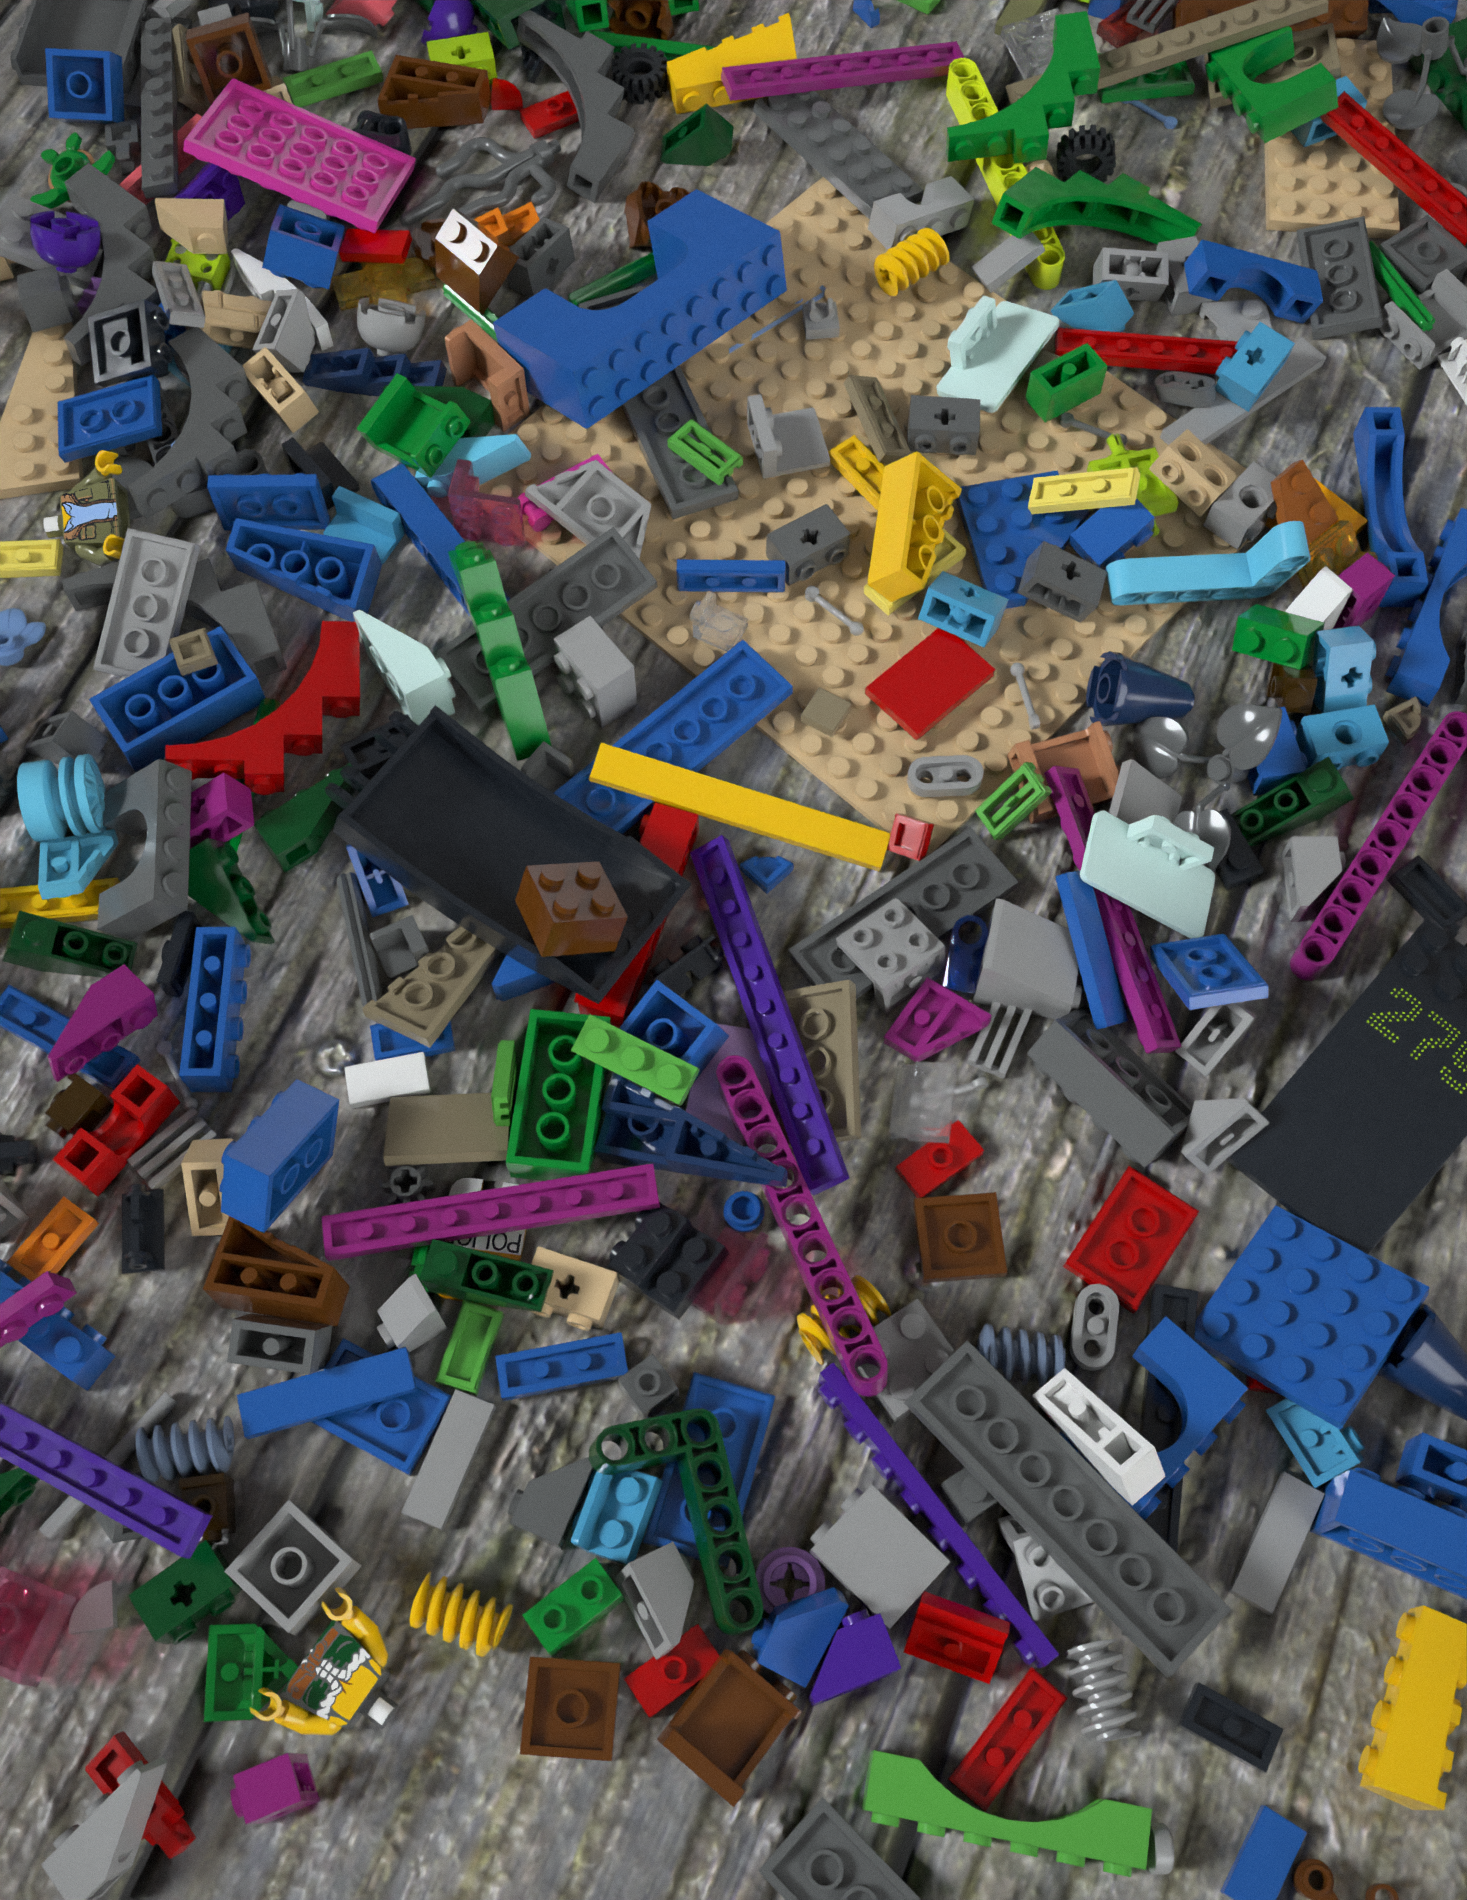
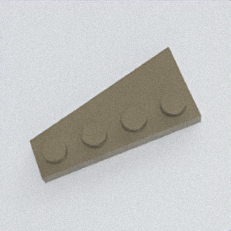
M460 926L446 938L447 943L433 954L429 952L418 961L419 966L404 979L399 977L388 986L389 991L378 1001L375 1002L372 999L362 1007L365 1017L431 1048L501 951Z

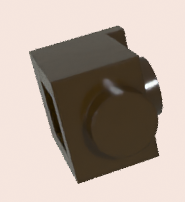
M1272 662L1266 696L1275 698L1278 707H1285L1287 712L1310 714L1318 681L1310 663L1301 670H1297Z
M75 1072L67 1076L72 1083L67 1089L61 1090L54 1096L50 1103V1108L45 1112L50 1118L45 1126L63 1140L68 1135L73 1137L80 1128L87 1132H92L114 1107L102 1092Z
M225 1473L179 1479V1488L182 1489L183 1500L200 1508V1504L204 1501H210L211 1503L209 1514L213 1516L198 1545L204 1540L218 1543L223 1541V1534L236 1533L233 1478Z

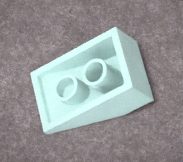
M361 610L353 612L365 653L405 715L408 714L410 719L417 725L422 723L435 705L449 716L454 714L452 698L456 697V694L448 680L451 674L444 660L441 657L435 659L427 646Z

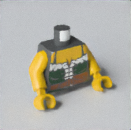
M341 1587L335 1588L339 1596L343 1598V1603L340 1607L330 1609L322 1601V1608L332 1621L279 1695L286 1700L281 1701L280 1697L269 1688L263 1687L258 1690L263 1695L270 1697L271 1701L269 1707L261 1712L252 1707L249 1708L250 1712L262 1721L274 1719L277 1724L304 1735H334L341 1728L352 1730L362 1715L380 1729H383L393 1717L398 1704L380 1691L391 1673L385 1667L388 1653L379 1627L359 1607L352 1605V1600L345 1589Z

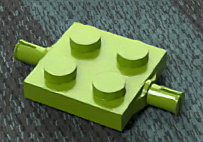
M1116 433L1115 437L1114 434L1110 435L1106 442L1112 454L1106 458L1089 461L1087 472L1137 467L1140 473V480L1136 498L1154 517L1176 512L1179 502L1175 493L1149 470L1159 457L1156 448L1140 451L1127 450L1120 434ZM1155 520L1152 537L1157 536L1160 532Z

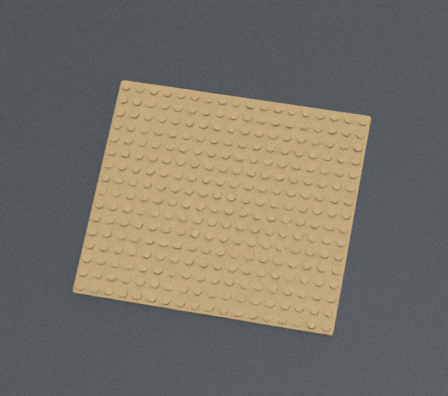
M822 177L766 223L780 231L787 291L680 364L681 370L711 433L743 457V465L739 469L735 467L731 475L738 488L737 500L672 520L622 406L588 429H585L549 405L544 404L507 434L518 435L531 452L530 460L467 492L558 566L584 548L586 544L556 520L551 521L549 526L543 531H534L528 523V516L520 513L515 506V501L519 495L525 492L528 486L532 484L537 486L598 454L614 475L652 504L640 561L656 579L658 587L618 616L694 678L741 640H744L793 686V694L755 724L754 727L882 831L891 833L896 813H903L933 823L934 828L926 854L928 856L943 846L976 813L975 810L1013 774L1008 753L1015 743L1030 740L1032 745L1049 740L1086 703L1087 685L1094 665L1101 666L1105 658H1100L1103 653L1109 651L1118 652L1132 658L1187 602L1113 605L1106 576L1098 607L1081 623L1031 599L1027 601L1025 606L1005 609L997 632L985 647L959 637L996 669L994 676L917 741L865 695L866 686L938 628L918 619L928 587L933 582L889 616L864 594V586L868 582L878 511L831 463L828 467L763 479L747 425V397L761 394L765 408L770 407L773 415L814 408L828 451L855 435L875 455L844 386L849 375L877 377L907 442L911 395L941 397L937 394L936 387L951 367L950 351L947 347L951 333L959 328L965 320L969 309L974 308L983 295L994 298L996 307L1000 302L1006 300L995 292L990 293L982 283L950 261L946 265H939L935 272L929 271L927 277H919L916 284H909L906 290H898L897 296L887 295L880 288L874 272L875 259L878 255L886 253L887 249L868 230L870 219L828 180ZM822 285L826 288L824 297L815 303H825L828 298H832L836 302L840 327L839 337L806 340L801 310L751 340L752 334L822 293L823 291L819 288ZM1055 334L1052 335L1044 346V350L1054 353ZM737 343L744 344L743 346L729 353V348H731L732 346L736 345ZM1107 371L1101 394L1067 411L1073 414L1075 420L1114 435L1116 433L1126 435L1128 442L1125 449L1140 451L1155 447L1159 456L1168 446L1160 438L1162 430L1176 421L1175 418ZM1022 378L997 411L989 413L980 410V433L976 455L919 452L959 487L1057 470L1059 475L1087 472L1089 461L1106 458L1112 454L1105 438L1074 426L1069 428L1062 427L1060 425L1061 415L1045 423L1025 400L1029 381ZM1206 444L1238 476L1246 470L1245 467L1212 444ZM1176 495L1179 502L1176 512L1155 516V521L1160 529L1159 534L1155 537L1151 536L1139 548L1135 545L1132 546L1124 555L1126 556L1125 559L1232 554L1237 553L1249 539L1237 550L1203 526L1211 507L1199 517ZM954 499L952 502L954 512L951 519L945 521L944 529L967 550L966 556L948 569L946 573L982 588L959 509ZM825 504L829 505L850 532L849 554L840 563L828 565L815 572L809 579L799 580L790 586L785 582V592L677 591V559L769 560L766 556V535ZM1100 508L1093 509L1086 518V520H1088ZM1069 542V544L1066 546V548L1064 549V551H1066V552H1068V553H1070V554H1072V555H1074V556H1076V557H1078V558L1083 559V558L1071 547L1070 542ZM809 586L817 587L821 597L852 621L862 623L864 627L862 634L859 636L853 635L846 624L819 603L806 600V588ZM1014 663H1021L1025 668L1023 674L1035 714L1038 715L1040 720V728L1030 729L1029 716L1017 679L1010 672V668ZM819 687L851 703L850 712L833 738L800 721L802 712ZM968 755L977 759L983 767L984 774L981 786L970 795L921 797L914 794L907 784V775L911 763L921 757ZM965 776L957 777L962 782L969 781ZM921 778V779H920V781L923 782V783H931V782H932V781H931L930 779H928V778Z

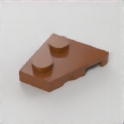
M1303 459L1293 462L1271 481L1273 499L1277 505V524L1289 521L1303 522L1308 545L1339 519Z

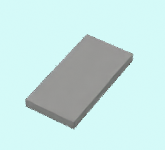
M127 528L95 658L94 670L127 678L173 652L169 639L179 636L200 551L199 545Z

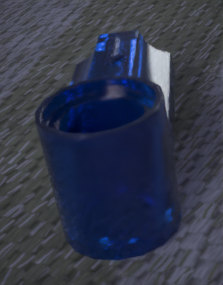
M966 914L954 922L941 984L943 987L975 994L985 942L988 937V928L980 917ZM974 921L980 926L981 935L976 942L965 943L959 938L958 930L964 922Z

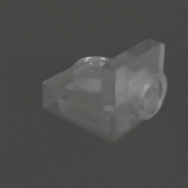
M710 591L707 592L702 602L698 600L694 604L690 613V621L693 622V637L726 652L738 644L748 627V618L716 605V594Z

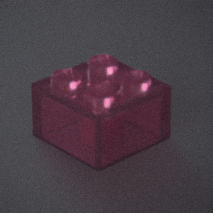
M0 1564V1676L17 1684L38 1687L69 1625L71 1614L81 1598Z

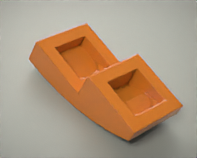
M531 201L503 216L497 207L474 220L504 245L511 246L523 237L540 218Z

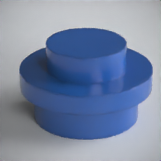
M736 1192L725 1202L724 1219L728 1226L735 1231L751 1232L758 1228L764 1219L765 1209L763 1202L752 1192Z

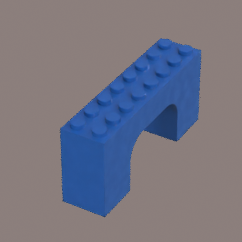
M696 189L647 221L657 281L624 303L604 310L580 308L545 288L493 322L498 345L524 368L526 389L529 394L585 429H588L787 291L779 230Z

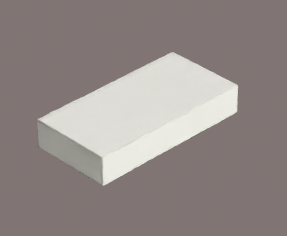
M424 1052L344 1067L349 1104L352 1109L389 1102L390 1097L419 1096L431 1093Z

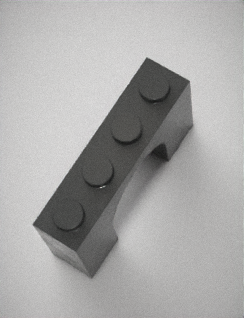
M159 758L105 791L103 826L134 837L147 831V839L142 857L134 871L122 882L99 894L98 930L131 940L188 909L192 771Z

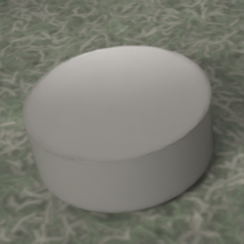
M1151 1823L1146 1869L1151 1875H1168L1174 1865L1173 1838L1166 1824Z

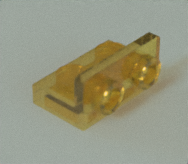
M1338 521L1308 545L1311 559L1297 572L1303 590L1325 566L1338 576L1367 553L1361 551L1350 521ZM1368 552L1371 556L1378 560L1376 552Z

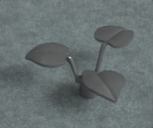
M286 0L288 25L275 23L274 20L268 18L250 17L256 33L279 32L282 56H284L283 71L290 75L309 70V57L315 58V48L324 27L333 30L361 32L377 40V30L368 19L354 14H328V18H321L319 20L309 47L306 45V39L295 37L292 0ZM289 32V37L286 40L285 33Z
M1386 17L1381 22L1377 34V52L1382 60L1393 64H1402L1410 60L1413 55L1418 57L1421 53L1424 54L1418 92L1412 90L1397 91L1391 94L1383 104V117L1392 127L1395 126L1398 129L1407 130L1419 128L1432 121L1437 115L1440 105L1438 96L1423 93L1426 87L1430 60L1442 57L1448 47L1459 73L1467 75V57L1463 65L1454 44L1455 36H1449V21L1443 17L1429 18L1422 26L1413 23L1396 22Z
M1250 703L1236 704L1228 708L1220 717L1217 726L1218 741L1226 749L1222 754H1217L1213 757L1182 753L1188 745L1189 734L1185 727L1175 719L1151 717L1140 722L1134 728L1133 744L1138 764L1158 779L1172 776L1178 770L1180 760L1206 764L1208 776L1212 781L1219 784L1216 789L1197 804L1196 812H1180L1173 824L1186 832L1196 834L1200 840L1214 847L1212 861L1202 864L1214 873L1229 848L1231 828L1228 820L1221 812L1215 809L1204 810V808L1223 791H1228L1230 783L1243 781L1248 776L1250 769L1257 767L1265 760L1279 732L1282 719L1281 708Z

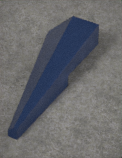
M613 1072L602 1104V1109L606 1112V1116L594 1150L604 1163L632 1167L653 1163L654 1170L786 1188L788 1175L786 1168L781 1165H775L761 1157L753 1149L740 1145L728 1138L725 1133L681 1108L670 1105L656 1097L646 1088H641Z

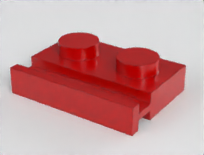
M923 1591L903 1653L990 1684L1002 1653L1004 1642L1009 1634L1010 1622Z

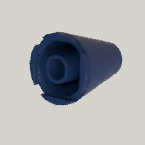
M1112 651L1103 653L1100 658H1105L1101 666L1094 665L1087 685L1086 704L1087 707L1093 708L1095 717L1089 716L1093 723L1100 721L1102 726L1140 723L1151 717L1181 719L1194 706L1195 694L1188 682L1121 653Z
M1422 1304L1377 1375L1467 1421V1353L1435 1311L1428 1305Z

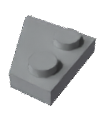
M1263 299L1202 302L1199 309L1200 317L1203 320L1209 318L1217 327L1215 334L1221 340L1239 341L1246 330L1252 333L1259 322L1272 329L1266 302Z

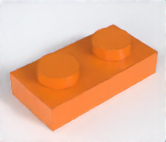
M63 1196L7 1263L31 1282L46 1271L57 1274L99 1223Z

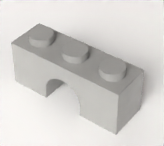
M950 176L926 184L921 205L908 201L901 193L874 201L868 230L887 250L906 240L910 235L916 234L922 228L933 229L941 236L967 227L975 199Z

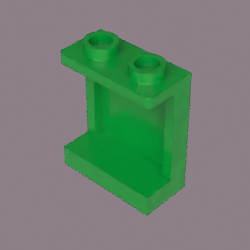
M397 373L356 429L374 449L431 478L459 438L464 434L471 421L457 403L449 401L446 405L417 391L406 377Z

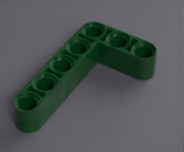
M696 1408L605 1428L592 1442L588 1451L591 1466L601 1474L613 1475L677 1461L716 1626L723 1633L730 1636L740 1635L755 1627L763 1615V1602L720 1425L716 1416L711 1411ZM687 1424H696L703 1430L704 1442H696L689 1437ZM653 1432L662 1439L663 1450L654 1451L650 1449L645 1442V1433ZM612 1441L616 1443L621 1450V1459L611 1460L607 1458L602 1451V1442ZM698 1467H706L712 1471L715 1477L714 1486L704 1485L697 1476ZM710 1510H715L723 1516L725 1520L724 1531L715 1530L710 1526L708 1522V1512ZM720 1555L729 1556L736 1565L734 1577H729L720 1570L718 1563ZM732 1600L739 1601L745 1606L747 1618L744 1623L736 1622L731 1617L729 1606Z

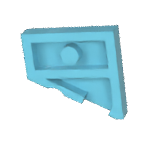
M110 829L104 830V833L99 834L87 833L85 836L75 835L64 837L63 839L40 842L38 889L42 900L57 897L65 898L83 893L119 844L116 831Z

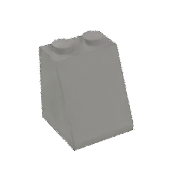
M996 898L986 932L973 1002L992 1006L993 1002L1001 1003L1000 1008L1007 1009L1010 1005L1017 1007L1016 1010L1018 1011L1030 1009L1033 1010V1015L1058 1019L1069 1014L1071 1008L1078 1009L1082 986L1076 985L1077 974L1081 973L1069 929L1006 900Z

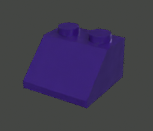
M867 1609L841 1619L842 1622L839 1624L841 1629L836 1631L809 1694L808 1701L811 1708L893 1675L902 1669L881 1613L870 1617Z

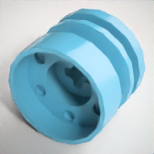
M78 755L75 761L71 757H63L60 760L58 770L50 760L27 762L20 765L17 775L19 805L26 829L34 841L42 842L63 839L67 834L68 825L76 836H85L87 831L92 834L104 833V830L107 828L103 826V812L105 811L104 793L106 789L98 765L92 755Z

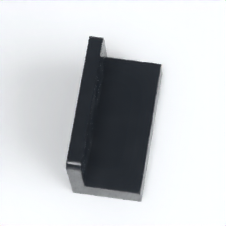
M293 437L281 444L288 466L295 474L317 475L327 510L335 506L332 495L339 486L354 493L360 490L359 483L323 442L317 443L306 451Z

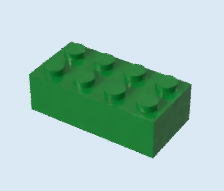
M530 1009L506 1156V1166L512 1178L546 1181L590 1174L594 1171L596 1157L594 1150L599 1136L608 1069L571 1051L589 1015ZM593 1015L611 1024L610 1017Z

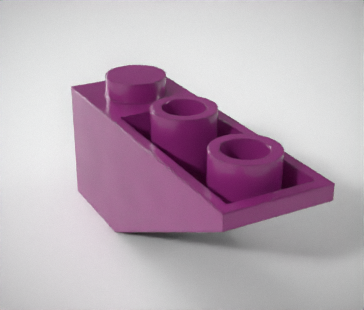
M125 964L90 986L50 1051L48 1060L53 1078L57 1082L69 1074L77 1073L87 1062L102 1052L112 1050L122 1039L136 1030L145 1028L158 1016L154 993Z

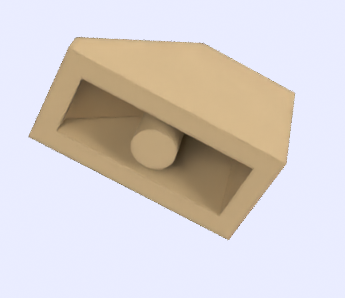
M155 198L159 225L163 232L193 254H227L228 221L224 199Z
M234 1139L193 1140L181 1162L192 1236L223 1235L229 1216L221 1212L222 1193L219 1191L224 1171V1164H222L221 1159L224 1150Z

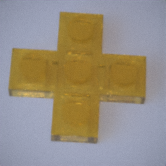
M416 257L406 259L404 264L360 262L362 270L332 277L333 288L341 311L358 307L359 300L363 298H369V304L373 303L375 305H378L379 298L408 303L406 295L437 288L432 268Z

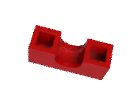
M138 1064L109 1095L114 1100V1107L108 1119L92 1132H87L80 1128L52 1159L69 1176L97 1197L128 1163L127 1159L140 1150L181 1103L167 1085Z

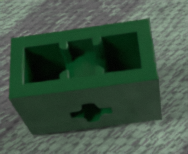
M204 1540L197 1545L190 1559L179 1558L128 1595L155 1642L166 1645L172 1642L173 1645H177L197 1631L196 1623L210 1613L213 1617L223 1613L236 1602L234 1596L243 1589L224 1572L229 1567V1564L217 1544ZM187 1587L196 1589L191 1594L193 1600L191 1605L182 1603L187 1597L184 1591Z

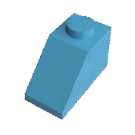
M1117 280L1069 290L1050 310L1053 316L1058 317L1059 320L1074 329L1123 332L1125 324L1134 315Z

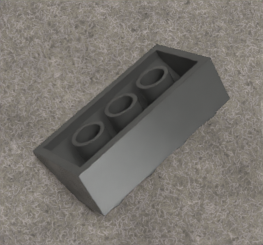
M1086 1006L1056 1019L1027 1052L1034 1060V1065L1040 1073L1052 1078L1062 1087L1065 1097L1070 1102L1081 1106L1092 1117L1094 1125L1100 1131L1110 1134L1121 1145L1123 1153L1130 1160L1140 1163L1143 1167L1157 1159L1187 1131L1193 1107L1111 1029L1105 1027L1096 1030L1091 1011Z

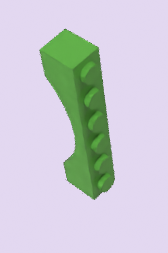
M876 1750L870 1752L862 1810L872 1812L871 1822L898 1828L900 1818L917 1821V1832L944 1838L946 1828L964 1831L963 1842L991 1847L992 1838L1011 1841L1009 1852L1037 1858L1039 1848L1057 1851L1056 1862L1079 1867L1085 1866V1857L1104 1861L1103 1872L1126 1877L1132 1876V1868L1146 1870L1152 1816L1151 1808L1108 1799H1096L1078 1811L1054 1819L1030 1822L1007 1820L982 1812L957 1798L933 1777L919 1759Z

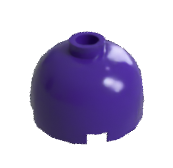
M436 0L428 17L431 30L429 32L424 29L421 40L422 44L427 46V41L476 34L478 26L473 24L475 12L472 2L470 0Z
M55 211L39 212L30 217L32 245L36 253L45 262L56 266L57 271L74 273L77 272V268L85 267L95 260L99 252L101 239L100 226L96 219L67 211L66 218H55Z

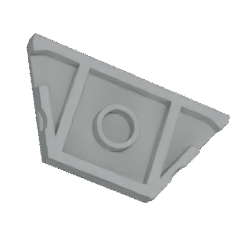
M597 460L581 465L576 471H566L558 474L552 481L539 486L532 484L526 488L525 496L586 545L614 527L640 559L652 504Z

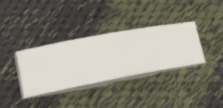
M237 248L231 250L238 275L252 296L261 300L273 301L277 290L297 289L286 278L275 276L270 270L262 268V261ZM305 296L315 342L321 351L334 346L328 323Z

